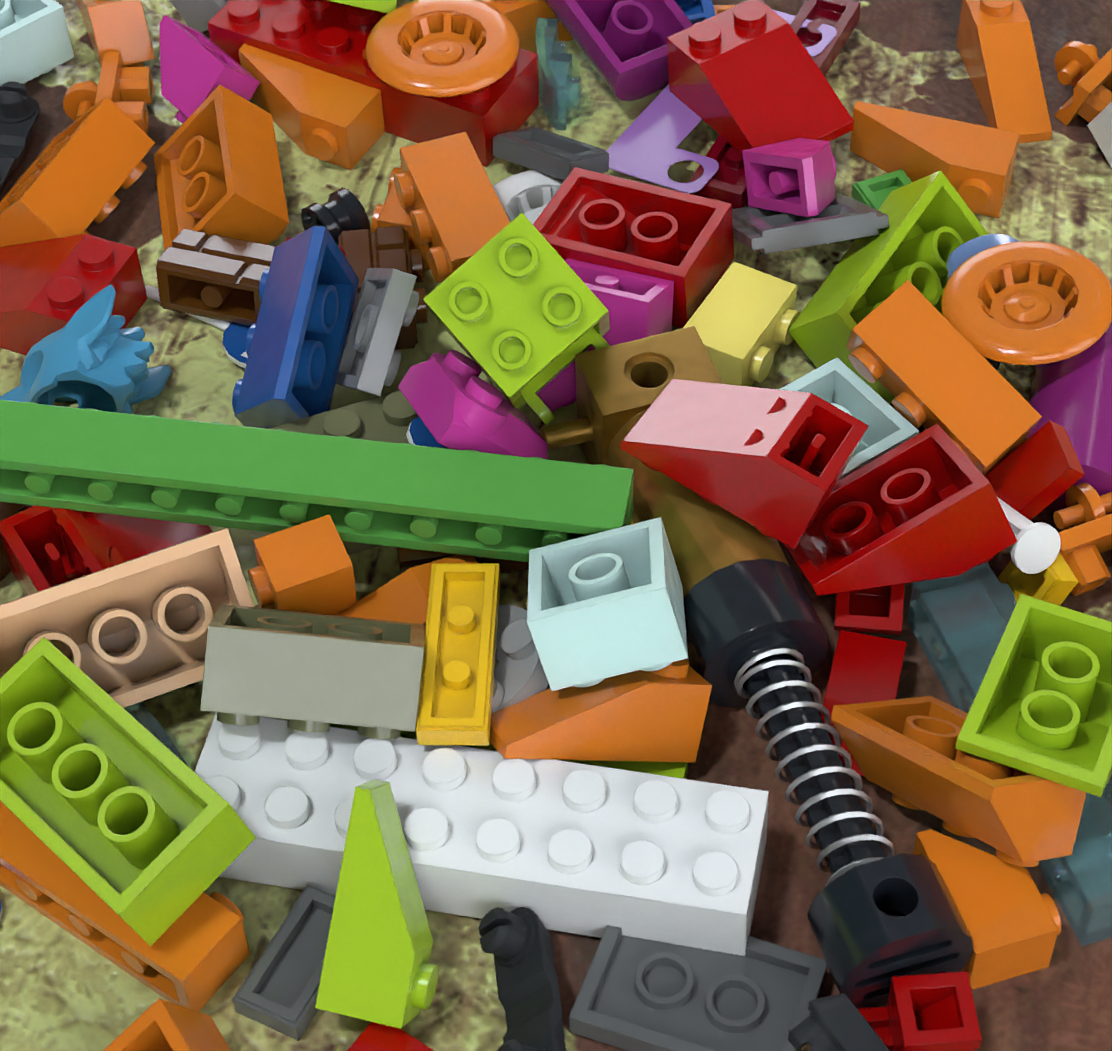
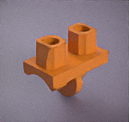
M1072 41L1066 43L1056 53L1054 58L1058 81L1063 85L1074 87V95L1054 115L1065 126L1078 114L1090 123L1112 101V48L1099 59L1098 50L1094 45Z
M120 51L104 52L98 85L93 81L75 83L65 92L63 109L66 115L75 121L105 96H108L148 135L149 115L146 104H153L155 94L151 68L123 67Z
M1085 482L1070 487L1066 492L1067 508L1058 510L1053 514V519L1058 529L1062 530L1074 526L1058 532L1061 540L1059 551L1079 581L1071 591L1073 596L1094 590L1105 584L1111 577L1100 553L1112 550V514L1106 515L1112 512V492L1099 496L1096 490Z

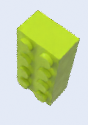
M45 637L0 678V801L151 947L256 839L255 835L224 798Z

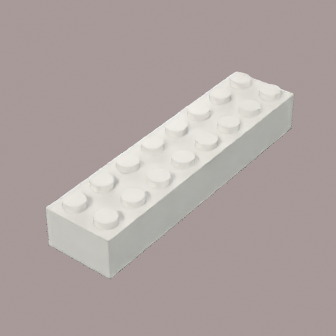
M216 712L194 772L231 805L256 837L219 877L305 890L307 885H310L331 895H336L355 787L371 780L379 779L390 782L425 910L482 919L491 909L496 907L503 908L507 912H511L519 907L532 909L538 915L545 928L549 930L602 938L606 926L610 925L621 927L622 935L745 956L747 937L750 936L767 841L769 791L553 759H504L498 751L458 745H418L417 739L403 737L397 739H374L361 736L356 730L330 727V730L327 732H302L288 728V720L260 717L259 724L230 725L217 721Z

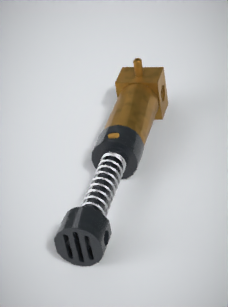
M695 326L575 354L577 418L541 427L539 433L548 443V451L579 444L588 464H604L611 467L634 469L633 524L659 517L662 518L683 587L687 651L691 665L698 674L712 685L709 697L711 701L718 706L738 709L746 708L748 716L760 719L755 728L756 736L764 740H770L765 749V755L773 761H780L774 772L775 777L781 782L790 783L784 794L785 800L791 804L800 805L794 816L795 822L801 826L810 827V831L805 838V844L812 849H820L821 851L815 861L816 868L823 872L831 873L826 887L814 898L807 916L812 932L839 993L845 994L857 1009L887 1007L892 977L960 972L966 966L974 951L972 937L936 864L922 855L904 853L894 855L893 843L887 838L882 837L884 832L882 820L876 815L871 814L873 810L871 798L861 791L863 786L861 776L851 769V756L845 749L840 747L842 743L841 736L831 726V715L829 710L821 704L820 691L811 683L812 676L823 665L829 650L827 634L797 573L790 568L777 539L765 536L755 526L718 505L708 503L696 492L665 474L646 467L639 459L619 448L622 440L672 379L723 384ZM808 690H810L814 694L815 703L813 702ZM753 706H755L757 713L753 712ZM818 710L824 715L825 724L823 723L818 713ZM762 726H764L767 735L762 732ZM828 731L834 736L835 746L833 745V742L828 734ZM772 746H773V748H774V750H775L777 756L774 755V754H772V750H771ZM838 753L844 757V761L846 764L845 767L843 766V763ZM782 768H783V770H784V772H785V774H786L787 777L782 776V773H781ZM848 775H850L854 779L856 789H854ZM792 790H793V792H794V794H795V796H796L797 799L792 798V795H791ZM859 797L865 801V805L867 808L866 812L862 806ZM802 813L804 814L807 821L802 820ZM870 820L876 824L877 835L871 825ZM812 836H814L817 844L812 842ZM880 842L887 847L888 857L886 856ZM823 858H824V860H825L827 866H824V865L822 864Z

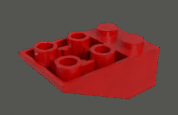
M672 379L622 440L619 448L639 459L646 467L661 472L696 492L708 503L718 505L755 526L765 536L777 539L795 549L838 483L869 425L810 392Z
M44 506L30 507L0 521V537L11 571L26 596L213 532L209 525Z

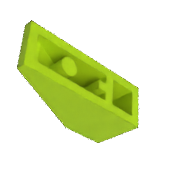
M374 779L355 787L315 1008L396 1028H403L420 1013L421 1009H429L436 991L438 966L429 964L433 938L390 782Z

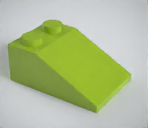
M1020 594L958 735L955 749L1101 797L1112 775V622Z

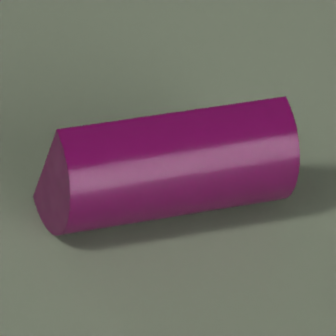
M544 0L615 96L622 101L644 98L669 83L667 37L693 25L674 0Z
M1111 322L1104 335L1083 352L1061 361L1035 365L1028 402L1042 418L1027 439L1049 420L1065 427L1085 473L1072 486L1083 482L1088 483L1096 490L1099 496L1112 492ZM1067 490L1044 510L1056 512L1067 508Z

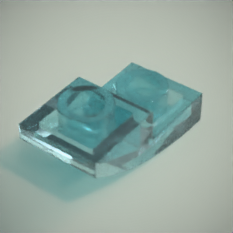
M537 18L536 54H538L540 102L554 129L566 131L570 109H579L582 79L581 77L573 76L572 54H568L567 41H559L558 19Z

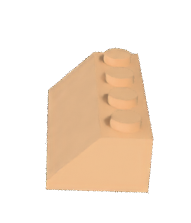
M228 528L1 604L0 678L45 637L123 708L203 680L208 625L220 605L254 607Z

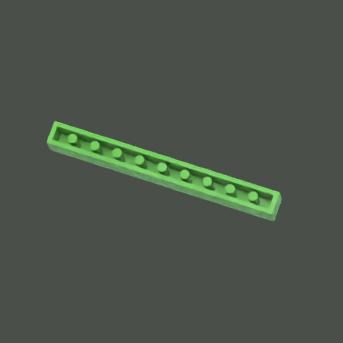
M0 400V502L275 533L330 514L342 541L529 562V550L631 525L634 513V469L611 467L604 464L593 465L547 460L539 457L483 453L475 450L419 446L411 443L355 439L347 436L291 432L283 429L227 425L219 422L209 423L163 418L156 415L145 416L100 411L92 408L81 409L34 402Z

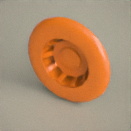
M415 0L394 9L378 21L371 30L367 40L366 58L370 68L377 77L398 90L421 96L454 97L484 88L505 75L518 57L520 41L518 33L508 17L496 8L481 1Z
M1040 241L1010 242L985 249L964 261L952 273L946 283L942 294L941 310L942 315L983 357L1016 365L1048 364L1083 352L1104 335L1112 322V285L1104 271L1096 263L1073 249Z

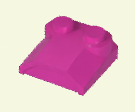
M450 349L446 356L440 353H433L428 361L411 366L398 386L436 441L445 447L456 450H475L483 453L547 459L548 443L528 418L516 409L499 390L478 377L482 369L475 361L456 350Z

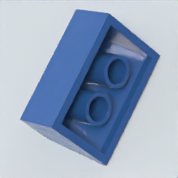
M313 226L275 247L270 269H265L262 273L259 285L261 300L257 323L250 326L246 337L248 360L243 379H239L235 384L232 396L234 416L243 426L269 429L330 411L359 278L326 227Z

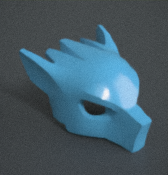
M108 285L91 297L63 328L44 337L31 347L24 359L19 386L0 396V400L34 402L45 405H54L53 402H78V408L81 409L92 408L100 411L132 414V405L158 396L171 374V368L169 365L147 368V363L150 362L149 356L154 353V345L152 342L142 341L145 332L141 327L120 329L125 324V317L121 315L111 316L116 292L113 285Z

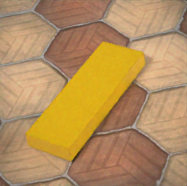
M432 563L416 723L418 745L489 746L501 583L500 565L497 563Z

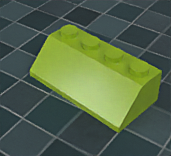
M941 170L891 191L878 209V211L888 215L889 227L878 229V235L856 238L788 330L789 334L816 368L838 358L884 400L891 403L895 397L878 380L875 383L868 382L851 364L848 358L851 352L846 346L852 328L907 280L942 314L941 300L948 280L946 264L949 255L960 245L980 236L989 235Z

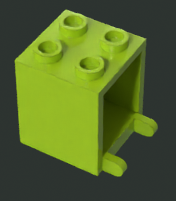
M520 213L423 298L438 322L467 355L478 364L482 372L503 396L518 410L527 403L545 425L549 424L555 418V415L536 394L575 361V354L583 353L591 346L595 350L610 346L603 338L610 330L609 310L523 213Z

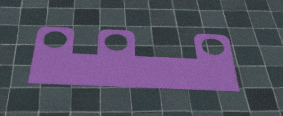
M773 10L783 19H785L789 24H791L794 18L796 17L794 15ZM805 19L800 28L807 27V24L812 20ZM822 24L817 28L822 34V39L814 46L805 47L810 56L820 54L837 34V30L834 27ZM669 84L606 151L609 152V169L684 193H695L701 190L718 171L719 163L712 158L677 148L702 119L669 91ZM680 161H694L699 163L704 169L703 175L699 179L688 183L673 181L669 178L667 172L670 166Z

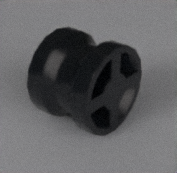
M343 187L329 194L328 202L322 205L313 203L301 211L304 231L313 226L326 227L337 245H339L338 236L341 235L342 231L368 229L371 232L370 222L362 204L351 191Z

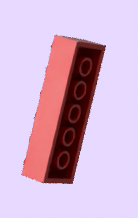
M230 0L207 22L210 40L238 64L241 65L238 49L243 44H247L381 90L384 129L386 133L415 143H422L466 132L484 167H488L495 158L493 156V137L497 136V134L519 130L539 106L538 54L521 48L513 66L500 79L479 90L454 97L415 95L398 90L383 82L368 64L366 44L373 27L388 13L327 0Z

